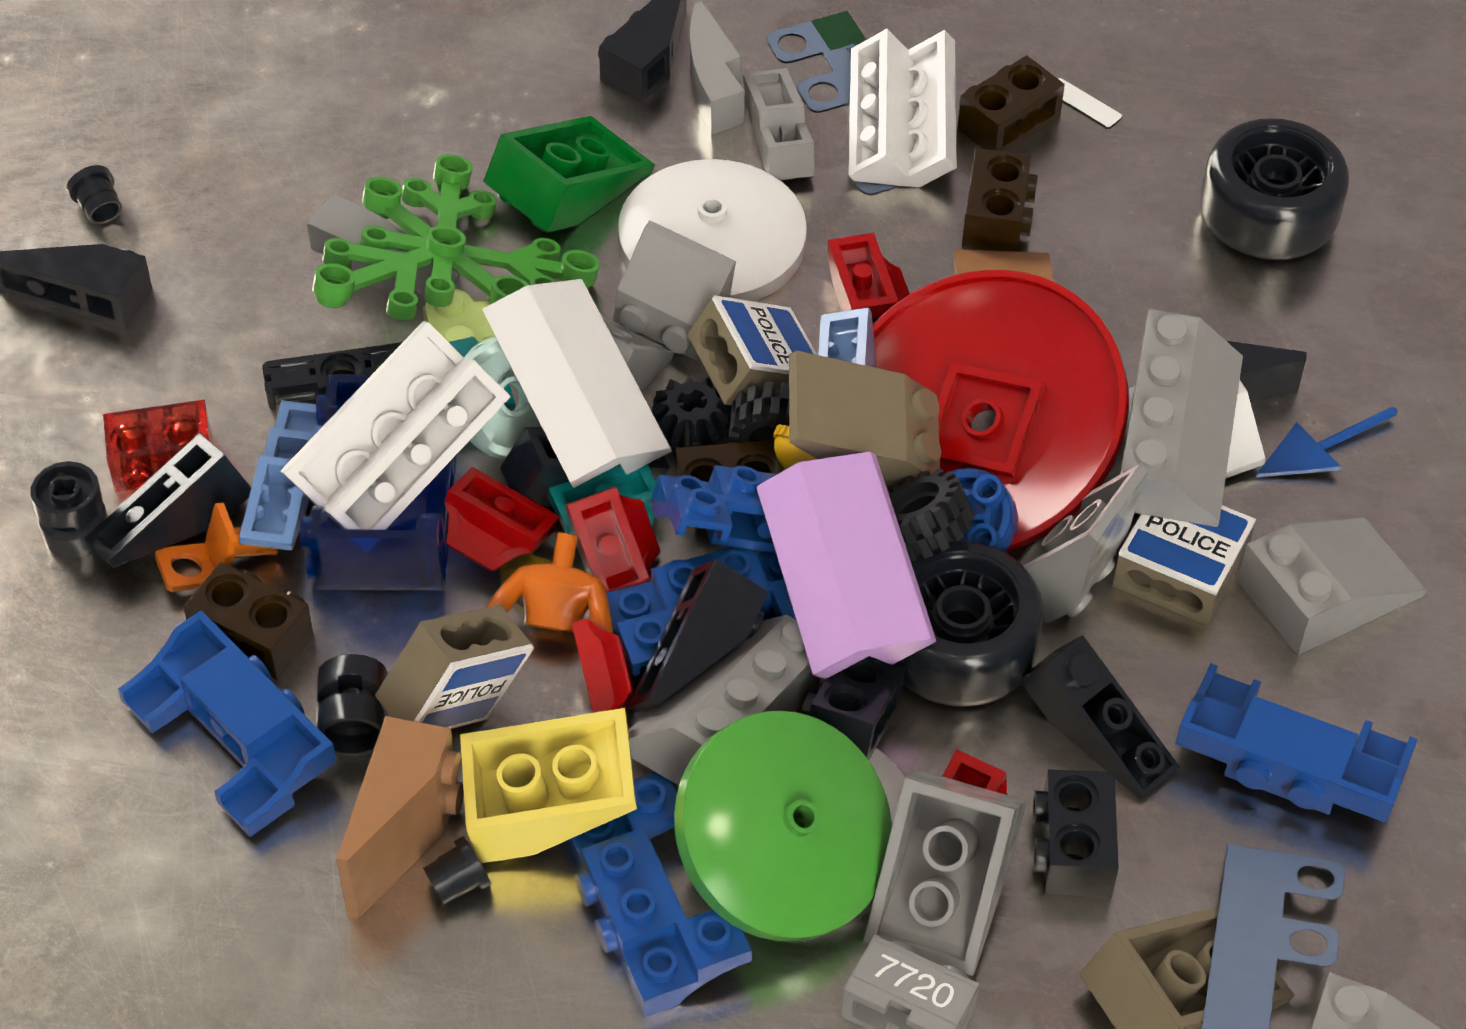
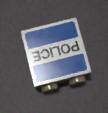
M714 295L687 334L725 405L731 406L733 400L737 399L738 393L744 391L748 394V387L756 384L760 390H763L764 382H773L774 388L781 389L782 382L789 383L790 353L798 350L817 355L791 307Z
M1223 505L1221 506L1218 527L1140 514L1119 551L1112 587L1209 627L1241 567L1246 544L1251 542L1256 519Z
M501 604L422 621L415 629L375 696L390 717L451 729L487 720L534 647Z

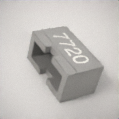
M874 934L843 988L841 1017L865 1029H966L975 1013L980 984L971 980L964 971L951 965L941 966L918 955L912 947L903 942L888 941Z

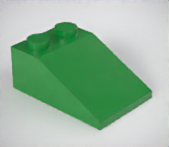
M586 116L500 134L483 182L497 192L503 202L516 207L530 218L531 223L536 228L549 233L579 225L652 173L655 164L595 118Z

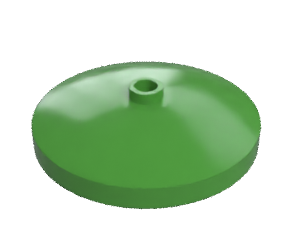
M788 711L756 713L737 720L711 736L694 754L684 771L679 784L674 811L675 835L680 858L687 875L700 896L720 917L734 927L748 934L773 941L790 942L815 938L842 927L858 916L875 896L892 829L891 813L886 793L875 769L862 751L847 736L833 726L809 715Z

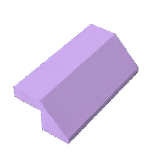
M864 452L798 462L756 486L814 676L827 679L868 656L893 665L936 642L876 454Z

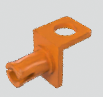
M222 502L214 504L205 543L165 547L155 552V559L166 589L174 592L198 589L220 562L231 566L235 558L262 555L273 556L277 555V549L240 544L239 536L242 526L233 527L226 507ZM181 558L190 559L199 565L201 572L195 576H183L174 571L172 563Z

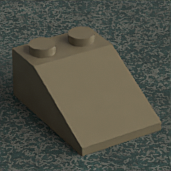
M798 350L789 354V440L791 444L816 459L872 452L876 454L887 490L895 483L898 486L905 484L904 478L912 475L913 479H917L920 476V472L929 470L932 476L936 469H940L941 448L938 429L940 408L935 393L903 373Z
M1219 906L1114 932L1080 971L1079 975L1116 1029H1202ZM1277 970L1272 1010L1288 1003L1295 996Z

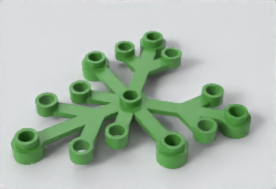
M445 154L436 159L433 180L440 195L431 189V185L427 181L420 178L406 179L403 183V188L398 182L386 177H373L365 182L362 203L365 208L385 219L390 218L409 234L388 231L380 226H367L362 231L360 245L350 243L341 238L327 240L323 252V262L325 264L317 267L312 290L316 295L317 302L322 306L340 308L345 305L346 301L351 299L353 291L396 277L395 288L389 293L386 312L396 320L408 321L415 317L417 311L418 297L414 294L417 269L432 264L431 277L426 280L423 298L432 306L446 307L452 303L455 291V284L451 280L452 268L489 296V303L491 305L527 285L557 282L553 278H558L562 281L582 279L587 290H589L596 283L600 261L589 252L570 250L565 252L562 256V261L558 262L560 245L548 238L535 239L531 245L509 253L466 245L465 235L456 229L457 219L468 215L477 219L492 218L495 213L497 198L488 191L475 190L469 196L459 199L463 189L469 186L473 166L464 157ZM401 200L412 207L426 206L438 216L437 226L432 228L401 205ZM389 248L399 249V250H404V251H409V252L402 253V252H397V251H391V250H389ZM352 261L372 264L355 271H351L348 268L351 266ZM478 264L507 269L515 276L504 275L495 278Z

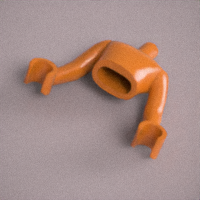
M558 532L552 564H532L519 567L496 591L487 607L501 604L508 613L520 597H523L525 625L566 633H574L571 622L583 620L589 609L590 619L597 622L608 632L613 633L609 601L603 581L597 576L573 567L578 536Z

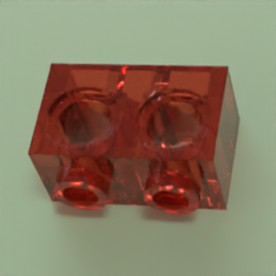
M205 399L103 414L106 458L115 492L138 490L199 433L213 444Z

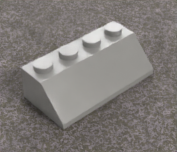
M1153 309L1148 310L1120 474L1140 463L1149 470L1135 513L1218 527L1243 355L1200 317Z
M783 615L762 621L759 629L751 638L745 639L661 704L650 708L628 730L631 758L679 785L684 771L694 754L711 736L724 727L756 713L767 711L795 712L804 703L807 695L817 689L820 680L819 677L814 676L797 620L788 615Z

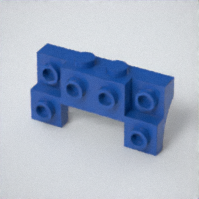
M718 465L714 466L709 482L701 481L688 475L673 477L659 474L651 498L655 518L664 519L668 517L671 520L676 535L684 536L687 526L705 528L710 544L776 553L756 486L777 474L757 472L746 466L731 468Z
M723 547L713 553L686 560H673L663 566L652 568V581L608 592L613 634L619 636L620 641L623 642L632 676L640 675V667L648 665L692 570L714 559L768 591L761 610L764 611L763 621L771 619V607L777 617L788 615L796 619L777 554L771 552L756 554L755 550Z
M202 610L175 627L167 642L153 660L131 680L118 688L121 701L152 734L186 710H189L243 766L238 773L217 788L214 793L217 803L249 837L295 806L292 793L336 763L333 743L305 716L304 709L298 698L287 688L281 691L272 682L271 675L263 662L255 655L248 658Z
M1210 663L1197 693L1188 705L1179 726L1175 744L1227 763L1224 776L1238 780L1248 788L1262 789L1291 800V802L1301 808L1315 809L1329 815L1333 804H1337L1387 823L1418 739L1410 736L1408 743L1386 736L1371 730L1373 722L1365 720L1359 735L1259 698L1257 695L1261 681L1254 679L1250 686L1216 673L1218 666Z
M657 772L634 779L636 810L566 841L580 872L575 874V880L581 899L586 907L594 904L600 919L595 920V925L603 949L606 953L615 951L644 1018L677 1006L688 995L708 981L752 961V950L743 931L724 920L713 909L686 918L650 841L655 836L675 828L674 811L677 792L672 782Z

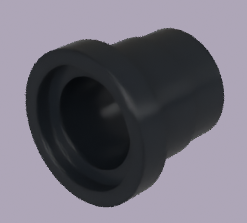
M102 165L89 166L81 169L69 179L66 187L67 192L75 203L80 204L91 223H108L114 220L122 210V205L113 188L114 178L107 167Z
M464 836L453 841L456 847L439 856L437 860L423 868L444 905L458 896L461 897L477 886L483 890L492 885L482 864Z

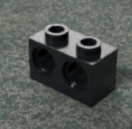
M868 656L827 679L820 678L817 694L810 692L807 695L801 714L809 715L836 728L847 736L869 760L897 711L906 668L896 664L891 665Z
M1048 769L1044 791L1035 790L1033 798V823L1043 824V838L1035 839L1034 871L1044 872V893L1049 895L1112 897L1119 869L1115 772ZM1065 807H1076L1081 811H1071ZM1067 854H1076V855L1081 856V857L1084 858V859H1082V860H1075V859L1069 858V857L1066 856V855H1067Z

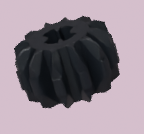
M689 374L685 383L682 384L669 379L666 390L656 391L651 412L669 446H671L675 457L676 448L728 443L732 406L724 404L716 387L713 388L710 377L702 382H694Z

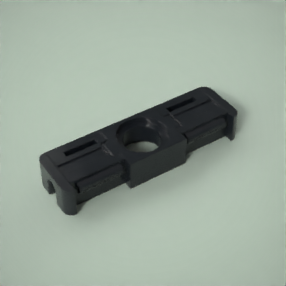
M403 342L266 361L262 365L268 407L271 410H276L275 405L280 404L281 400L297 402L320 398L321 404L348 400ZM337 370H349L354 373L351 379L344 382H336L329 378Z

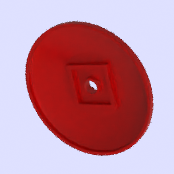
M1010 270L966 272L930 283L911 293L892 306L873 324L876 368L903 373L937 395L940 408L938 414L939 444L941 448L940 469L944 470L945 474L949 471L967 468L988 472L998 477L1011 493L1017 507L1018 525L1014 539L1006 552L1026 546L1046 536L1061 520L1069 515L1074 516L1081 509L1082 500L1089 492L1102 485L1117 458L1123 442L1129 411V387L1122 356L1111 333L1094 310L1076 294L1053 281L1025 272ZM987 410L996 413L995 421L988 429L983 431L972 429V422L977 414Z

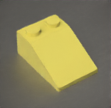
M625 708L460 734L466 831L480 863L538 854L637 809Z

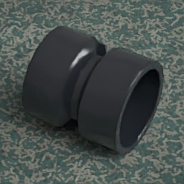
M59 462L44 468L35 476L30 492L45 544L56 555L71 559L86 557L96 552L84 538L108 517L98 477L91 468L78 462Z
M346 654L326 660L319 667L317 675V702L319 705L316 713V727L333 743L336 755L356 757L368 755L374 751L385 716H388L387 711L375 696L388 672L385 665L375 658L366 655Z

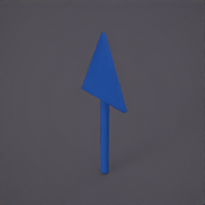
M1390 407L1318 443L1296 422L1256 474V478L1341 470V466L1325 450L1396 416L1398 411L1395 407Z

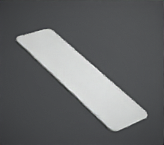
M1058 78L1065 84L1063 101L1106 127H1111L1122 118L1121 113L1064 79Z

